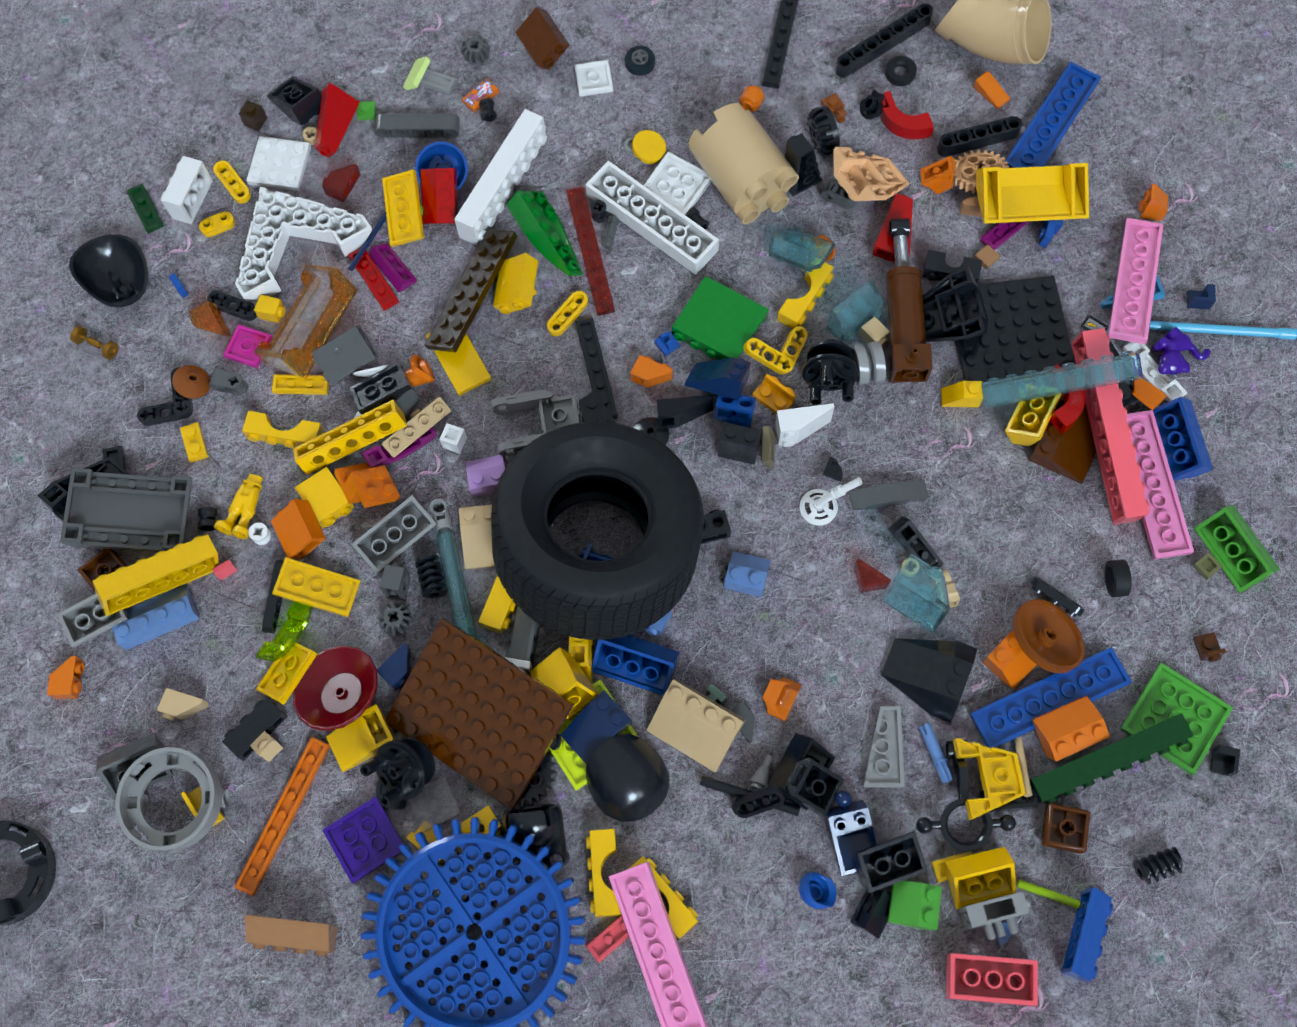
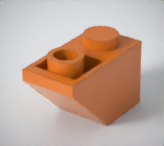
M1151 184L1149 190H1146L1144 193V199L1139 202L1138 211H1141L1140 218L1162 221L1168 212V195L1156 184Z
M639 355L630 372V381L646 388L670 381L673 378V369L665 363L660 364L651 357H644L642 355Z
M71 656L49 675L47 695L54 699H78L79 693L82 690L81 675L85 669L83 660L77 656Z

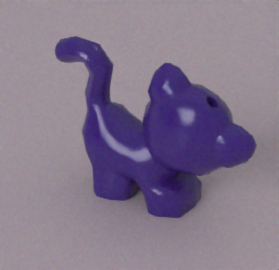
M1177 327L1173 328L1151 347L1156 352L1162 350L1164 352L1158 359V371L1162 375L1190 372V365L1185 361L1181 351L1189 350L1195 359L1201 361L1209 358L1211 353L1210 349H1204L1203 353H1200L1197 347L1192 344L1190 337L1182 333Z

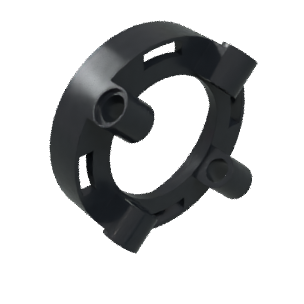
M1 820L0 840H10L20 845L21 858L26 865H29L28 878L21 891L14 898L0 900V926H5L24 920L44 903L54 884L56 859L52 846L41 832L15 821ZM10 827H17L18 831L27 834L26 837L18 832L10 831ZM39 877L44 878L36 897L31 898L30 895L36 888Z

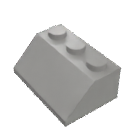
M96 594L57 614L72 648L128 620L127 608L106 616Z

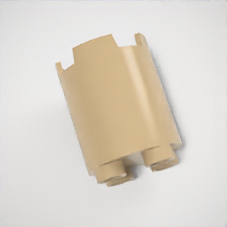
M732 103L714 111L717 122L704 134L695 129L690 137L689 150L744 225L753 222L761 212L768 208L773 213L782 210L789 203L786 192L798 181V174L749 109L745 111L739 103Z

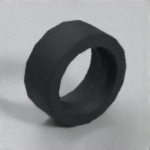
M1124 559L1107 561L1104 577L1109 595L1111 597L1129 596L1132 579L1128 563Z

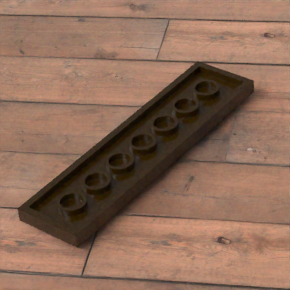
M486 230L487 232L484 234L483 240L480 241L425 343L427 349L457 352L518 237L515 231Z

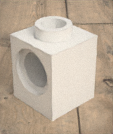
M446 423L439 440L444 449L460 454L467 436L463 428Z

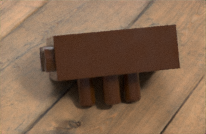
M538 7L531 12L515 32L537 66L547 70L554 66L558 58L570 46L549 13Z

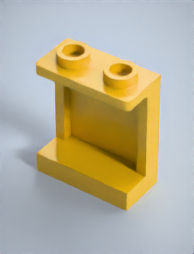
M327 467L294 487L302 500L309 501L321 528L331 526L335 523V520L341 516L348 515L354 508L353 504L348 503L340 485Z

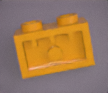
M769 374L764 376V381L752 393V397L757 398L758 402L775 414H777L778 410L790 409L796 400V394L790 387H785L775 376L771 377Z

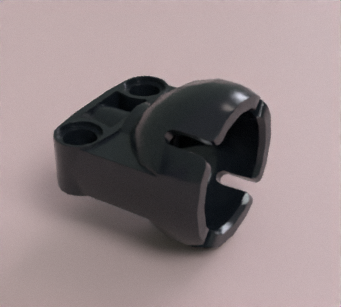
M559 804L531 805L522 807L520 812L518 809H510L504 812L503 827L505 837L509 827L513 824L517 825V832L514 835L513 841L522 845L525 837L532 833L535 837L528 848L530 851L537 855L541 848L547 845L550 847L549 853L542 859L548 868L556 862L554 859L555 854L562 857L564 863L562 867L569 862L570 855L566 847L563 813Z

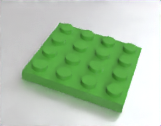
M1160 663L1120 730L1131 736L1182 713L1194 736L1188 738L1189 743L1177 747L1176 744L1170 746L1171 751L1160 756L1190 775H1194L1233 707L1163 663Z

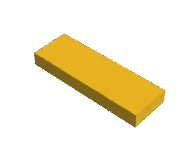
M274 374L273 394L328 395L329 382L325 380L323 375Z

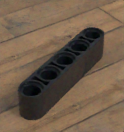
M1010 116L943 134L940 137L937 152L940 156L948 157L1015 139L1021 129L1022 120L1017 116Z

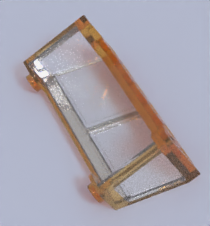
M306 265L301 274V281L305 287L271 344L263 341L259 343L254 351V354L265 364L304 379L307 378L315 364L312 352L327 344L358 291L341 271L335 267Z

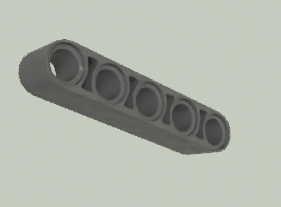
M379 114L375 119L374 134L381 138H456L459 136L460 118L453 114Z

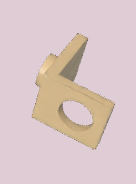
M266 731L250 745L267 762H270L283 749Z

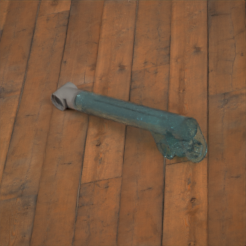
M435 499L430 504V510L433 520L437 524L435 531L439 535L436 537L454 625L478 640L456 537L451 532L452 523L449 509L443 499ZM444 507L442 512H435L437 508Z

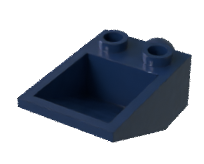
M844 790L839 791L835 795V802L838 806L829 808L827 816H824L841 876L858 872L856 868V852L877 845L868 806L863 800L851 802L850 793Z

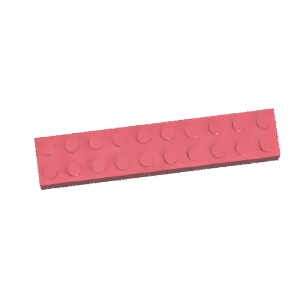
M1105 328L1082 331L1071 342L1078 375L1085 389V405L1113 525L1135 522L1149 515L1150 506L1144 495L1145 485L1140 478L1141 468L1139 463L1136 462V447L1131 441L1132 430L1127 424V410L1123 407L1122 403L1123 392L1118 386V372L1114 369L1113 365L1114 355L1110 352L1109 348L1110 338Z

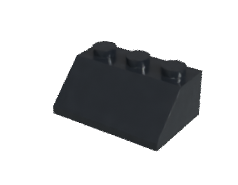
M795 733L767 787L771 785L781 786L787 793L786 800L801 806L800 808L808 810L806 806L790 795L787 787V782L797 762L811 758L829 769L835 757L813 738Z
M915 831L856 852V868L862 886L869 893L928 871Z

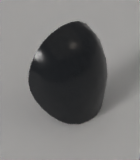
M120 234L97 237L81 245L70 258L69 269L73 278L88 294L104 305L117 308L129 306L138 301L147 289L148 268L141 247L130 237Z
M620 734L610 738L592 753L587 762L586 780L589 792L599 809L612 819L620 822H634L652 814L667 796L670 782L668 769L663 759L652 746L635 735Z

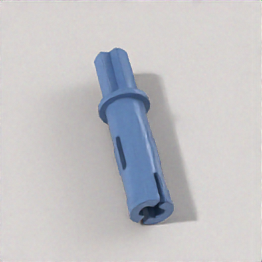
M931 723L920 726L918 729L934 762L932 765L936 767L943 783L951 782L954 778L947 764L948 759L943 755Z

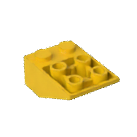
M377 704L366 709L361 717L344 728L336 729L326 736L342 772L374 757L383 744L396 740L382 710Z

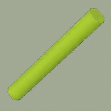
M1020 879L1017 881L1016 887L1077 909L1080 906V900Z

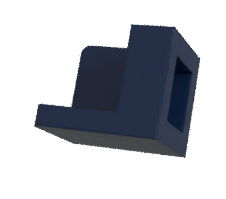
M1207 284L1203 291L1189 290L1187 292V308L1210 309L1216 302L1215 284Z

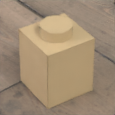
M873 317L861 327L859 336L867 344L879 341L883 347L888 342L890 331L876 317Z

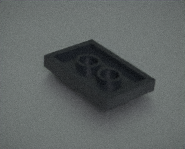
M399 361L350 387L355 404L361 415L412 389Z

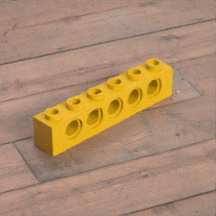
M393 399L293 448L295 462L308 475L406 427L405 415Z

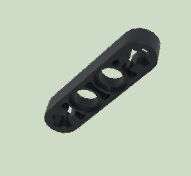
M276 560L274 564L262 622L263 633L274 634L277 629L283 598L272 595L284 560Z

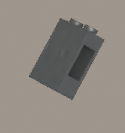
M360 325L353 327L312 352L313 361L322 368L323 377L331 385L379 357Z

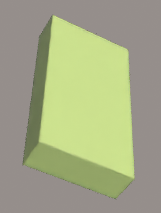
M429 58L416 59L403 88L411 90L418 87L430 63Z

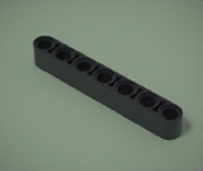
M927 3L919 5L841 54L837 58L836 75L841 78L848 77L927 27L931 22L933 7Z

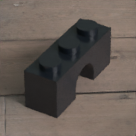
M928 250L922 274L923 278L931 281H941L950 273L969 266L978 283L982 260L964 257L962 265L953 268L945 261L946 253Z

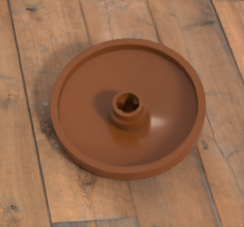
M1041 599L1029 600L1017 609L1013 617L1014 634L1021 649L1035 664L1047 671L1062 674L1072 671L1082 662L1085 654L1083 637L1075 622L1064 610L1051 602Z

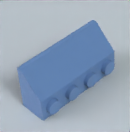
M185 584L128 608V620L112 627L117 644L128 650L196 621L200 617L189 587Z

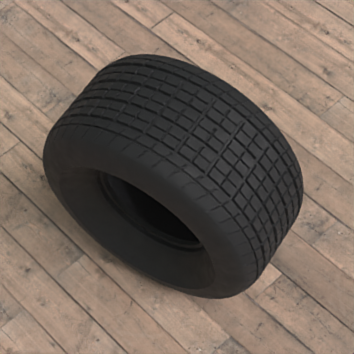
M582 422L562 426L539 436L525 446L508 464L500 477L501 480L497 484L492 501V554L496 572L504 589H506L505 591L518 608H521V611L538 624L562 635L587 640H606L631 635L646 629L663 618L680 601L695 571L703 536L704 512L701 496L691 473L680 458L665 444L653 436L629 426L609 422ZM599 501L613 504L629 513L638 523L643 539L633 550L619 558L606 561H592L577 557L562 548L554 539L549 528L555 518L565 509L582 502Z

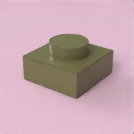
M1209 552L1193 565L1205 580H1208L1223 567Z

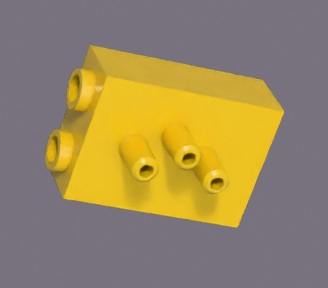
M523 253L504 261L498 273L493 303L494 308L500 310L503 314H510L532 305L533 296L537 293L534 289L538 267L537 259L527 253Z

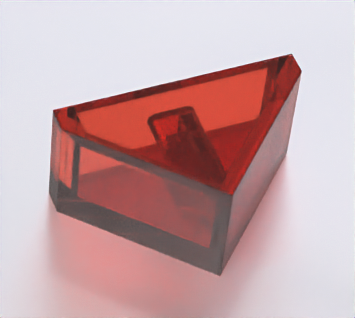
M859 558L857 559L854 569L860 593L888 588L891 579Z

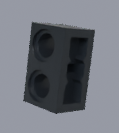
M716 509L704 515V530L701 544L731 537V529L725 510L720 511ZM715 521H720L723 525L720 527H716L713 525V523Z

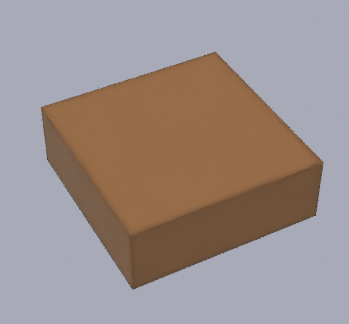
M987 244L974 256V259L982 260V266L987 270L1001 256Z

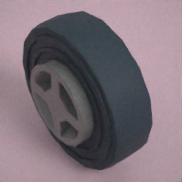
M646 46L632 47L626 53L625 66L633 75H646L655 66V55Z

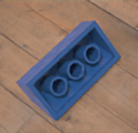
M1179 397L1155 408L1153 413L1173 481L1197 477L1214 470L1191 400Z
M630 635L598 640L592 663V672L664 696L672 680L680 652Z
M1091 887L1081 892V903L1076 911L1061 970L1062 974L1084 982H1091L1096 977L1098 967L1095 966L1096 960L1100 958L1103 946L1100 945L1102 937L1106 936L1108 925L1106 924L1107 916H1110L1113 910V904H1111L1112 897L1097 888Z

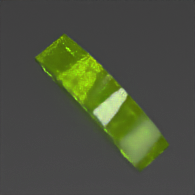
M294 602L286 612L287 621L271 642H264L256 653V658L272 662L282 658L301 636L313 607Z

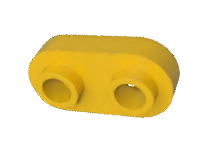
M220 212L203 219L199 224V229L204 236L212 237L232 229L235 225V219L230 212Z

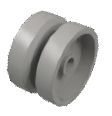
M879 341L869 342L866 348L863 344L852 345L851 348L854 352L853 361L859 368V375L855 381L856 384H868L870 378L874 383L885 381L886 363L881 343Z

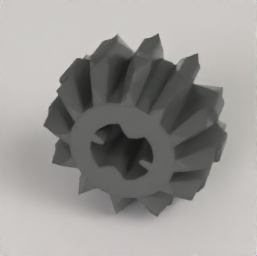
M473 35L472 38L467 37L466 41H462L461 53L465 61H469L470 64L475 62L478 65L480 61L484 63L485 59L489 58L490 46L488 41L483 39L481 35L479 37Z
M394 602L393 607L387 604V610L381 609L380 611L383 616L378 617V620L381 622L380 628L385 629L384 632L386 634L391 632L393 636L397 635V631L400 634H404L402 629H409L410 626L407 623L412 622V618L409 617L411 612L405 610L404 604L398 606V603ZM398 617V620L395 622V620L392 621V618Z

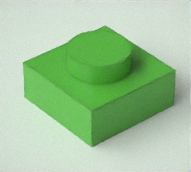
M361 101L357 108L358 120L376 119L375 101Z

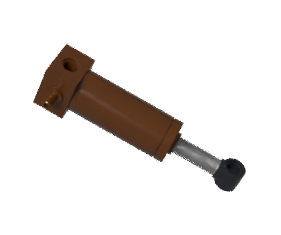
M909 218L890 219L889 235L894 240L896 268H892L886 273L891 351L888 357L889 382H927L933 369L931 343L926 344L921 273L918 268L909 266L907 239L910 235Z

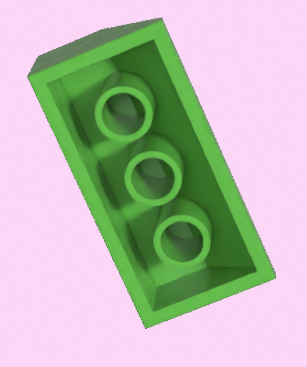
M1234 505L1223 508L1194 528L1214 558L1223 566L1222 569L1239 593L1251 588L1280 570Z

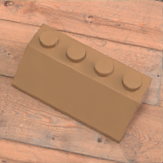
M245 915L246 943L253 944L252 948L265 949V946L268 945L273 946L274 951L286 952V948H294L293 953L306 954L307 950L315 951L314 955L326 957L328 952L334 953L338 927Z

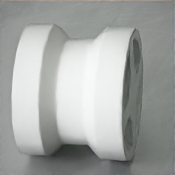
M255 523L249 528V536L257 545H265L270 541L271 532L263 523Z

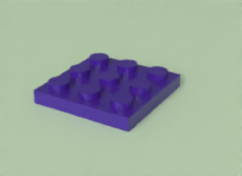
M376 796L322 830L352 884L386 864L385 861L389 857L395 858L402 853L399 846L403 844V841Z

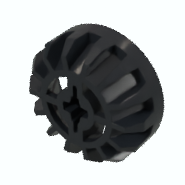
M823 105L810 111L807 117V126L809 127L808 134L811 136L814 149L817 150V153L827 156L834 153L835 147H840V138L831 110L828 106Z

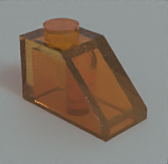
M206 301L189 311L191 315L190 320L195 327L227 337L231 335L215 303Z

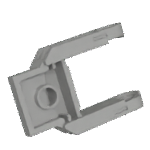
M543 389L499 397L491 401L492 412L497 414L539 407L543 434L562 426L580 423L575 394L555 397L552 393ZM543 434L515 438L513 441L497 444L499 455H516L525 446Z

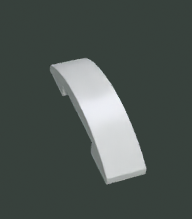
M1130 342L1123 347L1125 354L1142 379L1167 395L1165 398L1167 402L1187 395L1186 390L1176 379L1172 381L1166 374L1162 375L1159 373L1158 364L1148 354L1150 350L1145 344Z

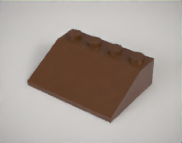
M1063 394L1061 395L1054 412L1064 405ZM1084 405V409L1075 424L1063 434L1049 421L1041 439L1037 441L1029 461L1082 484L1096 454L1086 405Z

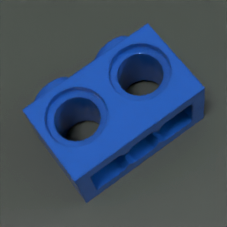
M718 395L714 419L751 426L757 398L740 395L739 399L735 400Z

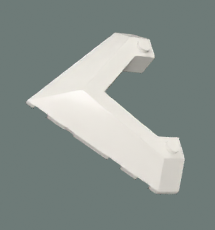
M260 187V196L258 202L256 201L253 213L254 218L250 224L245 244L246 250L241 259L240 273L235 285L244 299L258 300L260 295L272 297L281 292L274 276L289 236L337 244L344 256H347L362 247L372 228L361 214H351L347 210L336 207L329 208L322 203L300 197H292L289 194L278 191H268L267 188Z

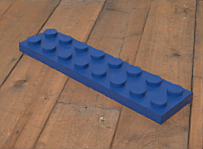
M1070 62L1006 159L1010 168L1044 167L1098 85L1101 76Z
M1110 647L1083 660L1072 671L1062 674L1055 673L972 712L970 717L986 747L997 748L1035 730L1032 722L1034 718L1084 696H1088L1090 701L1094 702L1131 684L1132 681L1114 650Z

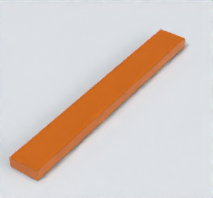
M311 736L234 888L253 897L255 896L330 748L329 744Z

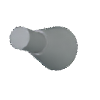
M765 755L762 765L748 781L752 790L757 791L767 787L769 767L773 760L772 756Z

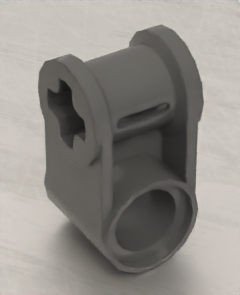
M831 178L828 181L827 188L821 193L824 200L841 206L844 209H851L855 206L856 201L846 198L849 197L848 193L838 184V180L835 178Z
M215 368L208 385L213 390L235 395H243L248 389L247 383L242 380L239 374Z

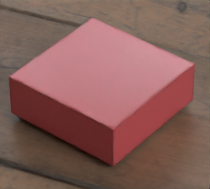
M230 560L212 569L220 580L238 571Z

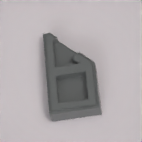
M742 701L730 711L746 720L740 732L750 744L753 738L755 716Z

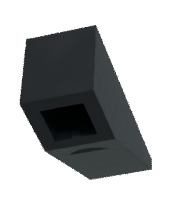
M713 395L657 400L659 429L676 428L713 411Z

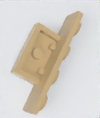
M441 397L436 398L421 411L418 408L410 414L411 419L406 422L407 426L394 432L382 443V446L393 458L396 457L451 412V409Z

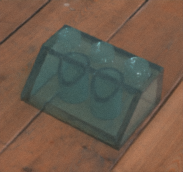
M792 229L770 235L769 256L776 258V261L786 262L791 267H798L803 272H812V270L821 268L835 248V243L798 229Z
M872 279L830 311L827 329L840 342H844L846 339L849 341L864 324L873 317L878 318L882 314L884 302Z

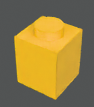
M260 295L254 311L259 319L279 323L281 317H284L286 309L281 299Z

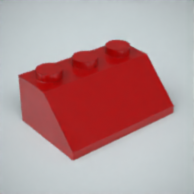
M422 169V223L455 224L454 219L458 214L457 169Z

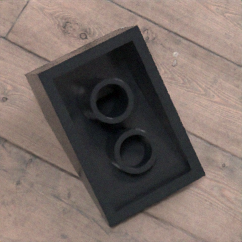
M292 76L269 93L267 97L293 122L303 125L308 123L314 115L319 114L322 95L318 88Z

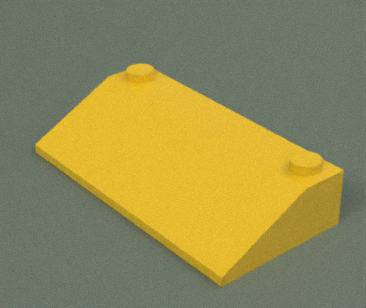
M1088 163L1002 169L1001 167H987L976 170V190L983 224L1089 218Z

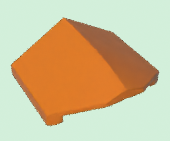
M1139 377L1134 379L1132 394L1152 411L1167 397V395L1146 380Z

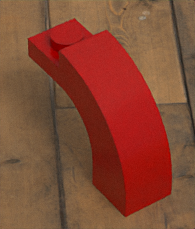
M890 91L883 92L884 100L882 101L880 119L890 132L899 137L912 140L932 136L934 125L928 112L919 115H907L897 108Z
M1056 364L1051 368L1047 376L1058 389L1063 391L1064 405L1052 414L1049 421L1063 434L1075 424L1082 413L1086 394L1078 375L1075 374L1069 377L1067 371Z

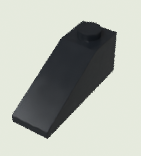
M901 517L888 528L899 544L918 562L919 566L928 576L944 564L910 519Z

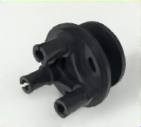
M826 339L814 344L808 350L807 362L802 368V377L810 389L809 402L812 405L821 404L822 390L836 391L842 389L843 401L851 402L854 399V384L859 375V368L853 361L854 352L847 344L834 339Z
M408 737L400 741L392 740L383 744L372 760L361 765L360 772L365 777L370 776L374 772L377 773L381 784L388 791L379 797V803L383 807H388L397 800H409L417 797L423 791L424 786L433 779L435 761L431 751L422 741Z

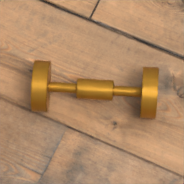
M80 325L72 330L70 335L72 342L81 344L86 340L88 344L98 349L102 348V356L108 360H112L117 355L119 349L117 343L109 341L104 346L102 342L92 337H86L87 329Z

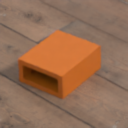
M291 500L271 520L287 558L294 560L303 559L326 539L308 500Z

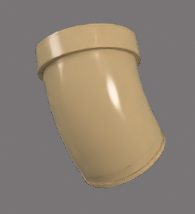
M957 0L934 31L947 42L951 39L969 52L989 60L1008 64H1038L1045 57L1050 42V5L1048 0Z

